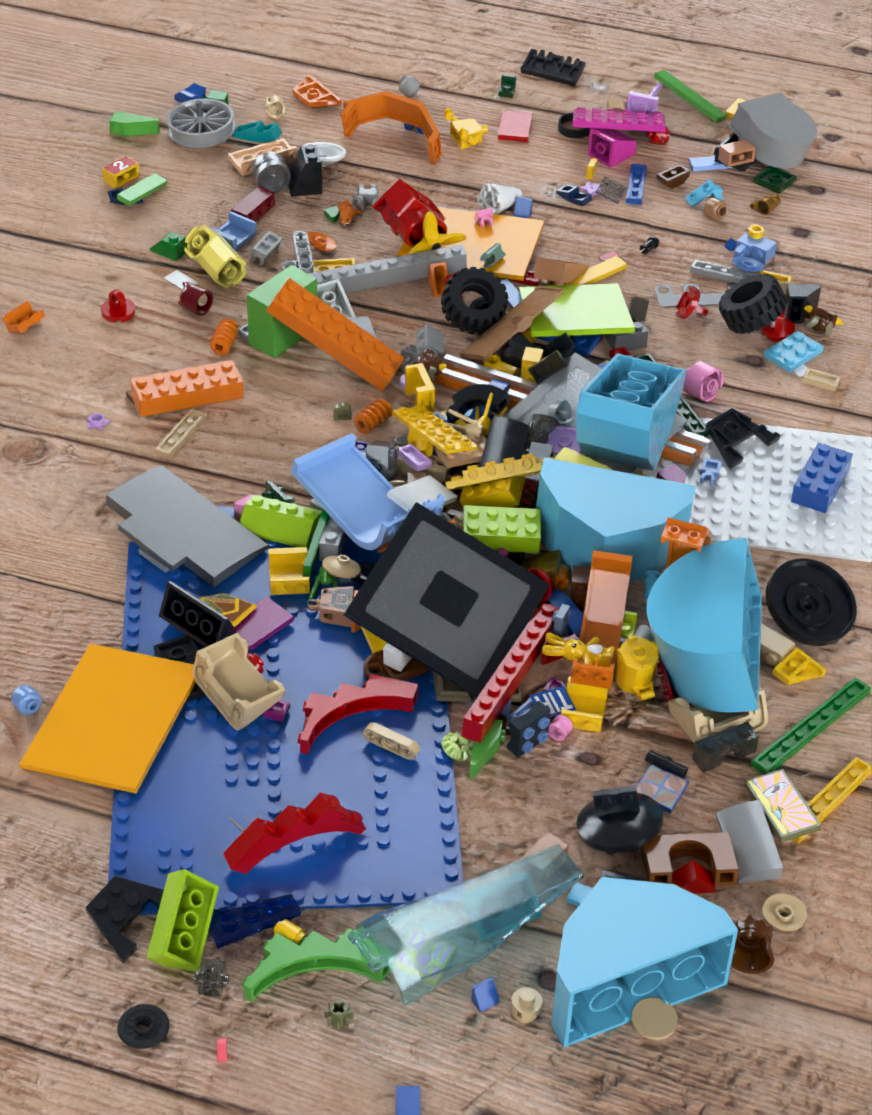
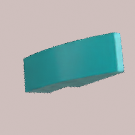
M260 120L237 126L232 137L251 142H271L277 140L282 131L277 122L264 125L263 121Z

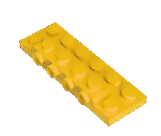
M533 454L522 455V459L515 460L512 457L503 459L504 463L497 464L496 461L485 463L484 467H478V465L468 466V470L462 471L463 477H451V481L446 482V487L448 490L456 491L468 486H475L499 479L540 474L544 459H541L542 463H540L539 457L533 456Z

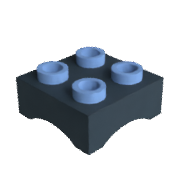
M537 701L529 712L519 717H513L508 721L511 738L509 743H507V749L517 758L529 753L539 743L546 741L549 731L550 709L540 701Z

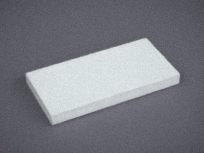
M430 475L391 489L386 495L407 512L408 509H412L416 502L422 505L424 501L427 503L428 499L434 501L440 493L446 498L444 505L456 501L458 497Z

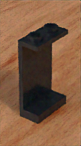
M566 332L540 348L543 349L544 358L528 368L537 384L567 366L576 346Z

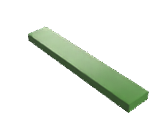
M666 70L655 72V79L714 122L726 119L727 115Z

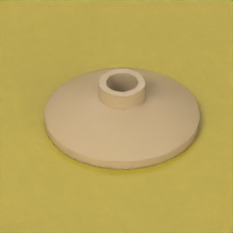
M346 555L328 556L322 562L323 568L328 573L340 578H354L361 571L359 564Z
M780 893L772 895L765 900L762 907L765 921L780 931L797 930L805 924L807 919V909L803 902L789 894Z

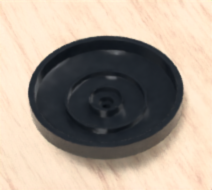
M806 558L789 560L777 568L767 583L766 603L773 620L787 635L801 643L811 646L834 644L841 640L855 623L857 605L850 586L837 571L822 562Z

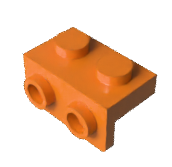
M26 301L3 315L2 318L8 332L23 333L28 330L29 326L40 323V319L45 317L43 310H33L30 302Z

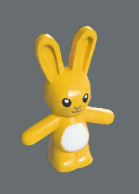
M546 633L545 639L552 645H544L542 647L543 654L547 656H563L570 661H573V658L578 660L582 658L584 664H589L590 661H593V665H595V662H598V666L610 667L615 647L610 646L606 648L599 645V637H593L584 645L579 639L566 640L555 634Z

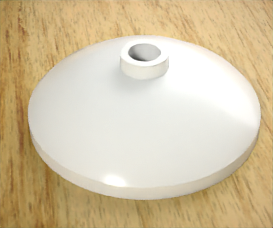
M324 142L308 143L312 145L317 144L322 167L334 164L346 156V150L342 146Z

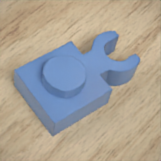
M704 458L700 470V484H703L704 480H709L710 486L714 485L715 478L719 476L722 461Z

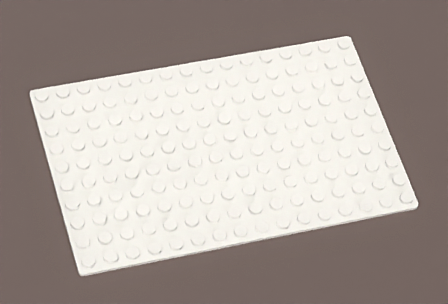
M699 417L705 426L707 422L712 420L711 418ZM764 425L768 431L779 433L781 435L780 439L767 446L756 435H753L733 447L744 459L742 463L732 469L728 467L709 435V437L705 438L710 440V446L702 449L691 467L660 457L654 472L638 468L633 473L642 472L647 477L656 478L658 471L673 464L686 473L685 484L696 486L689 523L707 527L712 532L711 543L747 538L748 546L752 548L872 562V437ZM818 442L853 453L850 470L826 514L791 502L794 484ZM704 458L722 461L719 476L715 478L713 486H710L709 480H704L703 484H700V470Z

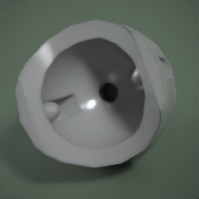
M567 400L553 402L548 409L549 419L554 425H567L575 419L572 408Z

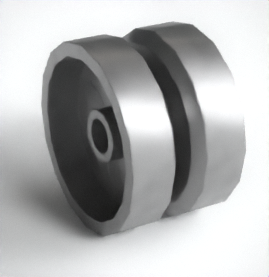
M264 153L253 163L252 172L258 186L278 193L289 185L291 173L284 158L278 153Z

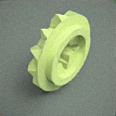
M449 732L442 738V748L451 758L465 761L471 757L473 747L470 745V740L461 737L458 732L454 734Z

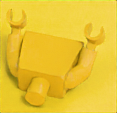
M446 108L443 113L445 119L450 120V135L461 149L481 143L482 134L488 133L487 125H479L475 119L460 120L453 115L454 112L449 108Z

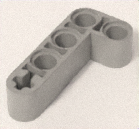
M296 231L293 234L295 260L283 262L282 271L292 265L307 274L313 273V260L308 234L305 231Z

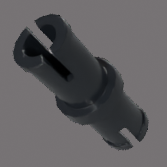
M649 750L646 755L645 762L681 778H685L688 772V767L673 761L669 756L664 757L653 750Z

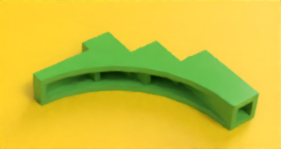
M350 928L344 934H340L335 943L314 930L308 937L305 936L299 945L277 933L265 943L263 947L264 959L259 962L257 969L252 975H248L242 985L245 999L252 1002L265 989L282 979L302 972L323 969L350 971L365 975L381 983L394 967V953Z

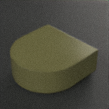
M344 402L336 404L333 408L334 420H352L351 406Z

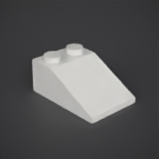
M339 279L317 285V297L348 319L356 318Z

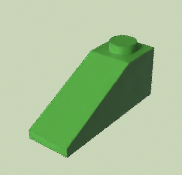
M116 111L109 120L110 134L134 136L157 134L160 132L158 118Z
M503 720L495 721L481 743L474 741L469 778L474 779L499 751L500 742H505L506 729H502Z

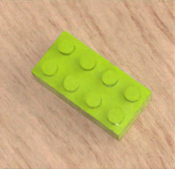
M464 505L462 530L495 551H500L504 548L508 552L539 553L541 540L540 509Z

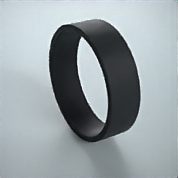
M574 112L566 113L559 118L558 131L563 136L583 138L590 134L591 128L574 130L562 125L565 122L573 121Z

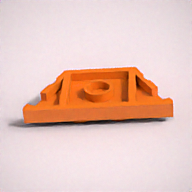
M310 74L306 76L305 81H300L299 85L292 89L293 95L309 108L342 105L341 98Z

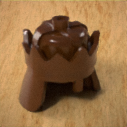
M748 915L744 921L737 920L735 926L738 929L731 967L747 974H758L769 970L774 964V955L770 946L773 937L772 924L767 926L763 919L757 920L752 918L751 915Z

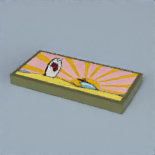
M783 769L744 781V786L753 800H760L766 820L781 842L821 830V824Z

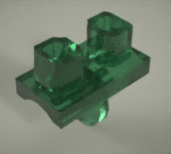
M266 481V490L261 494L262 497L294 503L295 499L291 495L286 496L281 485L276 486L273 482Z

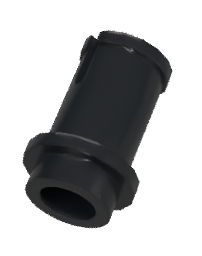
M649 237L647 242L640 246V251L644 249L641 253L646 255L652 249H656L659 245L658 238Z

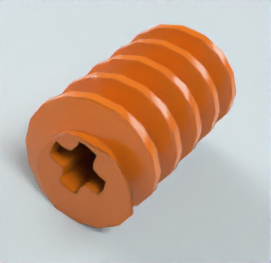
M226 318L219 322L210 340V347L216 354L226 355L229 353L238 334V325L235 321Z
M378 398L354 416V424L360 433L368 434L369 431L374 430L379 424L387 420L388 417H391L393 409L387 401Z

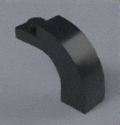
M476 384L465 387L452 396L454 404L449 406L448 409L464 415L467 411L476 407L486 408L489 395L493 393L489 409L499 415L510 401L508 393L493 385ZM447 409L446 416L450 423L455 424L457 420L461 419L449 413Z

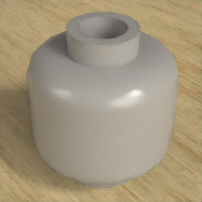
M412 75L403 76L399 81V90L406 97H414L421 89L419 87L420 82Z

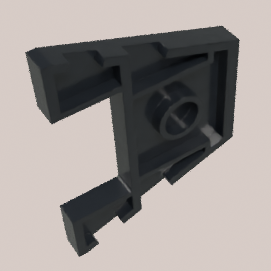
M733 408L707 422L705 427L730 469L742 463L744 459L733 447L753 435H756L763 443L770 446L777 442L781 435L777 432L772 433L768 431L767 427L762 424L757 425L753 423L750 417Z
M114 876L85 909L100 933L107 939L112 950L114 949L119 960L124 964L137 950V945L121 933L148 903H152L159 908L164 890Z

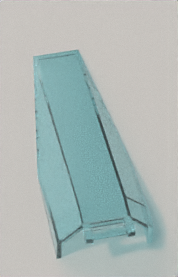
M557 844L437 893L374 914L355 925L356 929L349 933L348 938L359 948L368 961V967L372 972L379 971L387 965L389 966L398 984L402 1002L406 1006L486 958L504 943L505 938L511 933H516L520 930L522 924L537 916L538 911L554 902L558 896H561L582 879L584 874L562 847ZM365 938L371 940L381 954V957H376L364 941Z

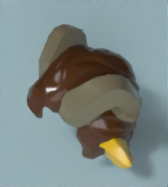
M818 306L804 307L808 312V318H804V326L807 329L812 328L814 331L823 332L826 337H830L834 332L833 328L835 325H843L842 320L837 318L836 314L832 315L828 311L818 308Z
M429 348L414 363H423L431 382L435 381L442 370L447 368V365L442 363L440 357Z

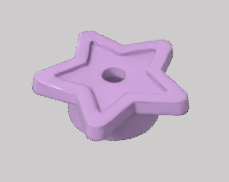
M587 182L586 186L581 188L585 193L592 194V196L601 193V190L598 189L600 184Z
M100 413L87 417L90 422L87 425L88 429L97 428L102 430L104 425L110 423V420L104 419V415Z

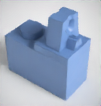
M747 232L737 240L733 258L739 256L749 257L765 265L775 256L777 242L766 237L753 239L748 236Z

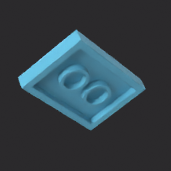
M796 331L764 351L763 357L790 373L822 353L824 346L803 333Z

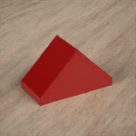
M693 860L672 873L671 884L693 894L716 892L711 871Z

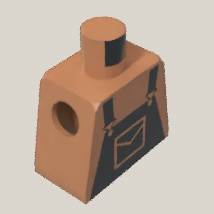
M354 587L324 588L321 592V599H309L308 609L310 611H320V621L323 623L351 627V620L343 616L354 597Z

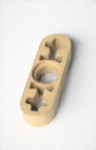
M371 722L363 730L366 740L408 760H413L420 752V746L417 742L377 723Z

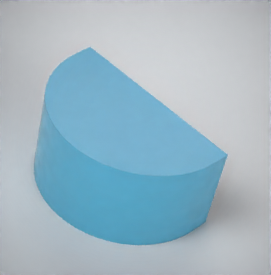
M747 538L703 546L701 552L694 550L679 558L658 577L647 600L648 621L660 658L665 666L670 686L690 704L710 711L745 712L758 710L762 594Z

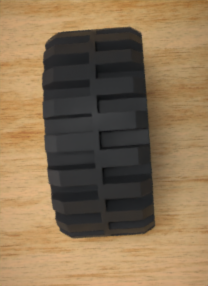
M463 268L461 271L455 272L446 284L441 298L442 312L446 313V320L448 322L451 321V325L454 328H460L459 331H468V334L473 335L475 332L478 335L483 334L484 331H487L503 317L508 306L507 300L509 297L508 293L505 292L507 288L504 283L501 284V279L498 276L495 277L491 271H485V268ZM467 291L476 292L485 298L489 308L484 310L472 309L463 302L460 294Z
M757 274L732 285L722 295L719 301V311L731 331L740 334L752 333L755 330L758 331L763 327H767L771 322L777 320V317L781 316L786 308L787 298L774 276Z

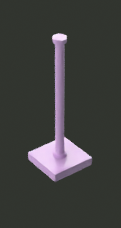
M659 81L649 95L630 91L628 94L627 110L636 113L638 110L647 111L646 113L657 111L659 98L655 96L664 84Z

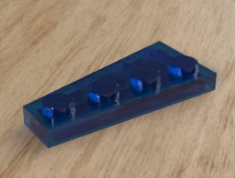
M292 894L263 899L262 903L251 904V902L242 903V907L229 909V906L219 908L220 911L213 912L208 932L216 948L219 949L274 927L279 921L282 922L285 919L289 921L301 916V911Z

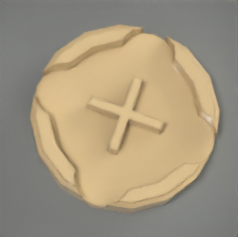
M650 997L642 999L632 1010L631 1022L634 1029L647 1039L660 1040L667 1038L673 1034L677 1027L678 1016L675 1009L669 1003L665 1004L660 998Z

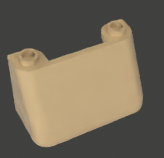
M235 633L197 651L192 674L201 690L229 724L238 731L248 726L284 697L285 689L283 684L277 680H272L268 683L247 658L248 644L246 640L242 639L238 633Z
M760 687L758 691V710L717 712L697 706L690 708L689 703L682 697L668 701L672 716L692 742L704 751L760 731L768 723L765 691Z

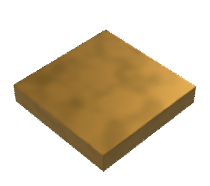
M555 550L524 558L522 567L526 570L539 568L545 571L549 577L558 576L561 552L560 550Z

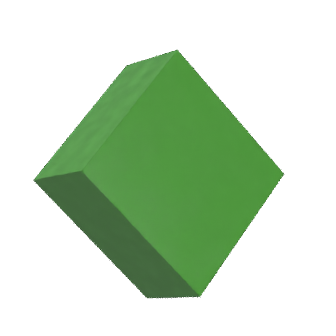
M292 265L247 294L249 345L272 358H276L304 338L266 312L288 278H291L317 297V278Z

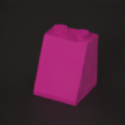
M590 129L588 156L598 159L604 165L611 168L635 154L636 140L615 129Z

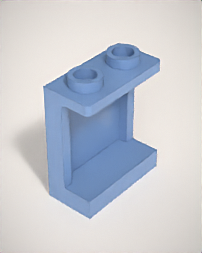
M230 212L228 214L229 221L219 229L209 228L219 233L235 251H238L257 236L256 222Z

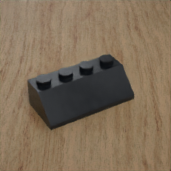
M167 582L159 617L204 647L210 646L237 632L227 617L173 582Z

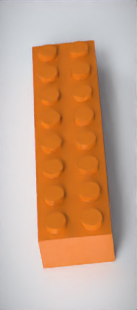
M288 278L266 310L273 317L380 391L385 389L405 359L291 278Z

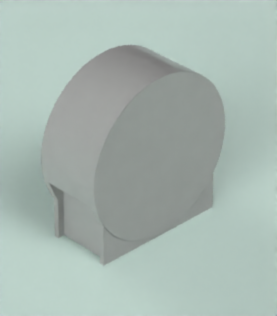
M782 93L738 103V109L731 123L727 125L738 136L739 141L746 139L756 147V160L782 169L795 168L801 165L817 136L816 124L809 114L791 103Z

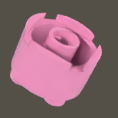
M699 361L691 368L686 369L685 392L705 402H709L717 396L718 393L716 391L718 387H722L724 375L719 369L703 361Z

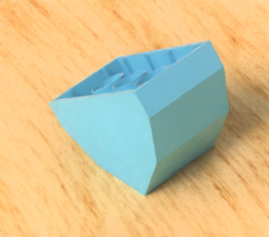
M617 353L580 391L576 412V441L583 453L654 472L672 428L687 370Z
M544 458L540 472L536 509H540L541 539L549 552L560 550V563L570 567V571L573 570V566L591 567L592 553L595 550L633 556L629 582L643 579L642 576L645 571L656 570L659 572L666 567L669 541H665V543L660 541L667 523V517L689 522L696 486Z
M602 877L566 921L563 928L551 1026L563 1047L631 1022L632 1010L642 999L650 997L660 998L665 1004L669 1003L673 1006L727 985L738 929L725 909L674 884Z

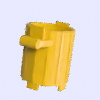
M637 635L628 637L622 643V646L616 649L617 664L614 675L616 684L622 691L635 694L636 697H639L640 701L655 697L653 681L659 658L657 645L655 642L647 639L637 638Z

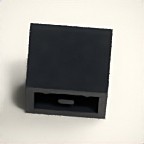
M787 284L785 295L787 304L784 318L789 319L792 323H804V318H808V312L804 307L818 306L821 285Z

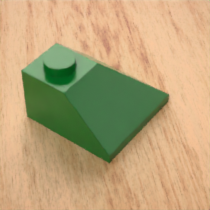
M169 232L154 244L150 251L177 262L186 254L184 251L185 247L187 248L186 238Z

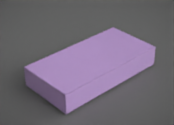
M412 444L399 448V457L416 472L432 467V461Z

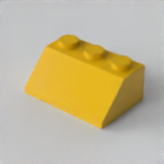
M524 476L509 477L475 486H468L463 488L459 502L463 508L464 505L509 508L519 506L525 478Z

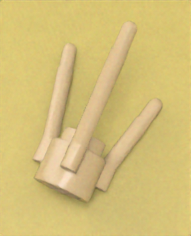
M448 409L449 413L471 423L467 427L447 423L455 429L466 431L467 435L463 436L472 441L475 438L480 439L483 425L478 424L479 421L472 420L456 411Z

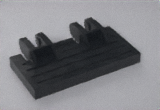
M531 49L520 68L521 73L575 86L586 64L578 58L571 64L572 57L570 56L564 62V56L555 55L553 52H549L547 57H544L545 50L541 49L537 55V50Z

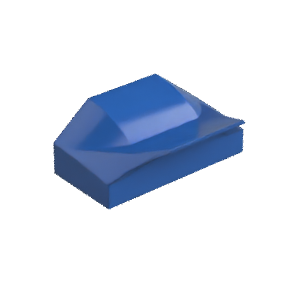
M193 83L188 88L175 94L174 99L180 103L194 99H205L206 88Z

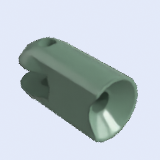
M496 243L481 255L480 261L485 262L483 267L490 268L501 260L506 253L502 251L501 244Z

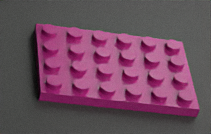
M577 107V109H574L573 127L654 132L666 131L665 116L659 111L646 113L647 111L638 110L636 113L627 109L622 110V112L616 111V109L601 111V108L586 110L585 107Z

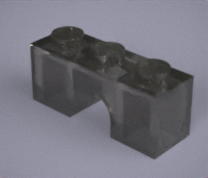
M745 722L696 741L694 743L692 759L704 773L721 766L722 759L731 751H733L738 759L755 753L759 735L749 722Z

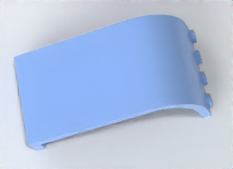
M352 433L293 460L290 473L358 546L364 549L374 550L389 543L411 510L405 511L386 496L388 491L394 489V487L355 447L357 438ZM440 493L436 500L431 501L428 499L427 503L424 501L422 506L440 515L446 498Z

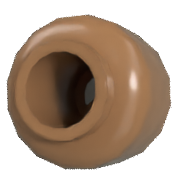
M710 198L704 205V214L709 218L721 220L727 214V204L723 200Z

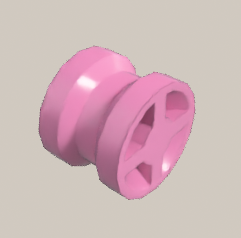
M557 715L553 723L549 725L548 734L556 741H564L567 733L573 729V724L566 716Z

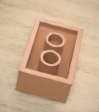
M537 258L534 278H539V282L549 283L554 281V285L564 286V283H572L589 268V265Z

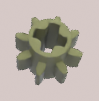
M341 999L328 1002L329 1009L324 1010V1018L327 1019V1025H332L337 1030L345 1026L349 1027V1019H353L350 1003H345Z

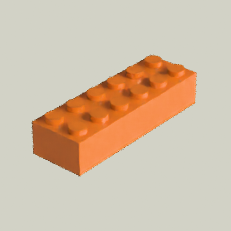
M233 360L131 378L130 392L140 417L243 398L244 381Z

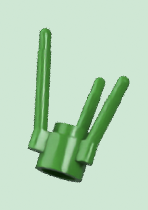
M323 566L319 568V575L316 576L307 606H309V599L314 598L320 582L324 585H329L332 582L334 588L338 587L337 577L328 573Z

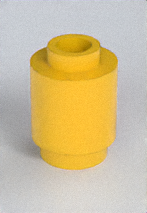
M287 919L282 922L279 921L273 930L274 936L279 933L298 945L305 936L308 937L304 929Z

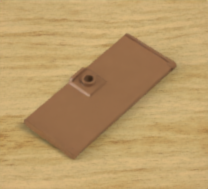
M537 286L533 292L466 349L462 350L459 355L462 358L485 361L516 333L527 330L532 325V320L564 294L565 291L562 288Z

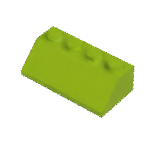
M253 495L246 502L239 523L261 539L294 547L308 548L312 542L322 511L311 507L299 506L294 503L282 502L277 499L265 498L260 495Z
M186 869L169 873L146 958L164 967L197 972L219 886Z

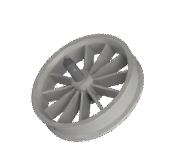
M215 99L189 100L172 108L167 115L169 137L175 143L185 147L205 148L215 146L228 140L235 131L233 109L228 104Z

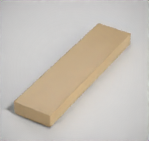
M191 408L154 449V454L170 460L207 419V413Z

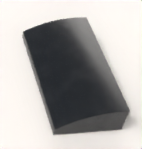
M493 416L479 467H484L485 463L496 461L497 464L504 463L503 459L506 458L522 459L521 456L524 452L530 425L506 417Z

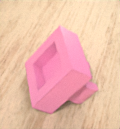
M492 208L476 211L474 220L476 224L480 223L481 228H484V222H488L489 226H492V216L494 214Z

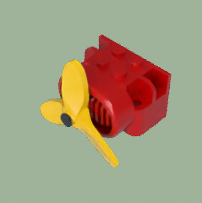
M401 179L394 183L372 205L373 209L381 213L384 222L391 226V231L396 236L399 235L408 246L412 247L408 254L435 250L441 246L456 244L467 239L463 233L447 234V226L444 223L446 218L433 201Z

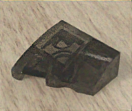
M533 414L529 423L530 428L525 447L530 449L531 442L547 444L549 442L548 435L559 425L558 419L544 414Z

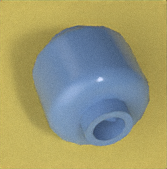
M22 685L13 692L11 702L21 714L31 715L41 707L42 697L32 686Z

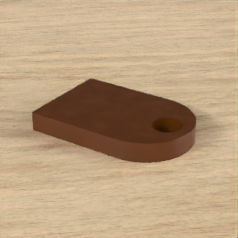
M383 650L368 656L363 664V674L367 681L372 674L370 671L373 670L379 672L374 675L401 681L429 673V668L413 658L401 672L383 664Z

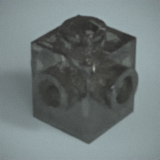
M203 958L200 971H196L194 984L198 985V994L206 997H221L223 988L227 989L229 983L226 961Z

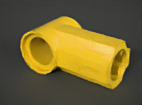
M492 354L484 361L485 367L513 376L518 374V368L500 361V357L496 354Z

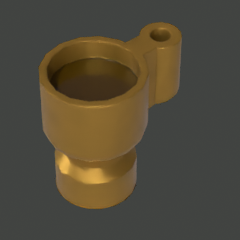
M772 194L769 197L752 202L750 208H756L760 214L766 215L773 211L780 204L781 200L777 194Z

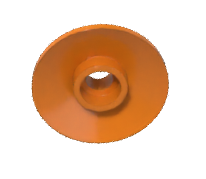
M311 231L307 233L309 243L314 246L315 250L333 251L336 249L337 244L331 237L320 232Z

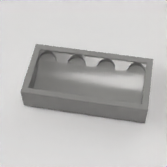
M760 800L740 803L717 812L716 817L721 832H729L739 869L738 883L781 878L783 866Z

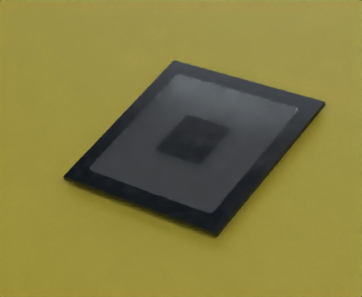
M416 502L343 616L477 698L527 626L550 584Z

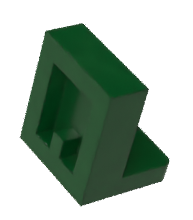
M503 74L498 96L513 98L516 90V76Z

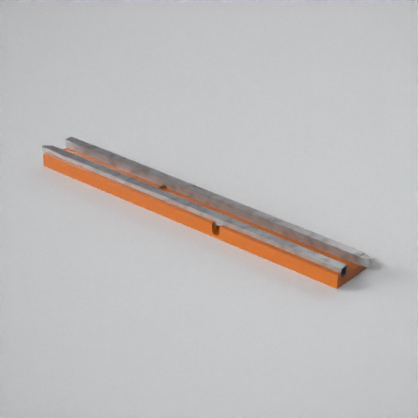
M448 354L443 358V363L447 365V368L442 370L435 381H432L457 391L471 385L489 384L493 379L509 383L510 387L507 393L510 403L506 407L512 409L540 385ZM680 429L666 442L660 457L691 467L702 449L710 446V440Z

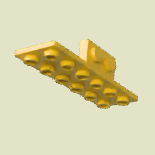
M416 405L413 408L401 407L399 410L392 411V415L409 426L408 444H412L426 457H432L433 445L445 454L477 450L475 443L422 405Z

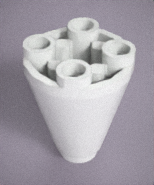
M488 183L483 185L477 202L482 209L492 208L493 213L498 214L516 204L517 196L522 197V192L515 187Z

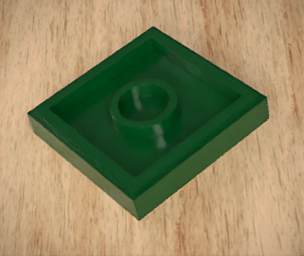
M768 166L754 177L753 183L780 194L796 181L797 176L780 168Z

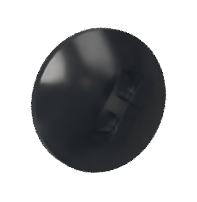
M636 785L619 787L618 789L593 791V800L579 813L576 825L579 837L591 848L604 851L609 855L625 851L635 852L660 833L663 826V813L656 800L648 795L637 792Z

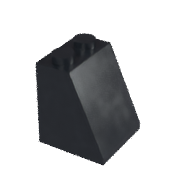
M317 144L301 146L289 170L291 173V180L288 185L290 195L294 197L322 194V161Z

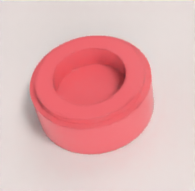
M227 1038L217 1039V1061L219 1063L227 1062Z

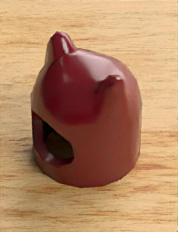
M187 281L183 282L184 288L179 295L180 301L178 304L198 316L205 315L213 303L212 292ZM203 294H206L207 302L205 305L200 306L198 300Z

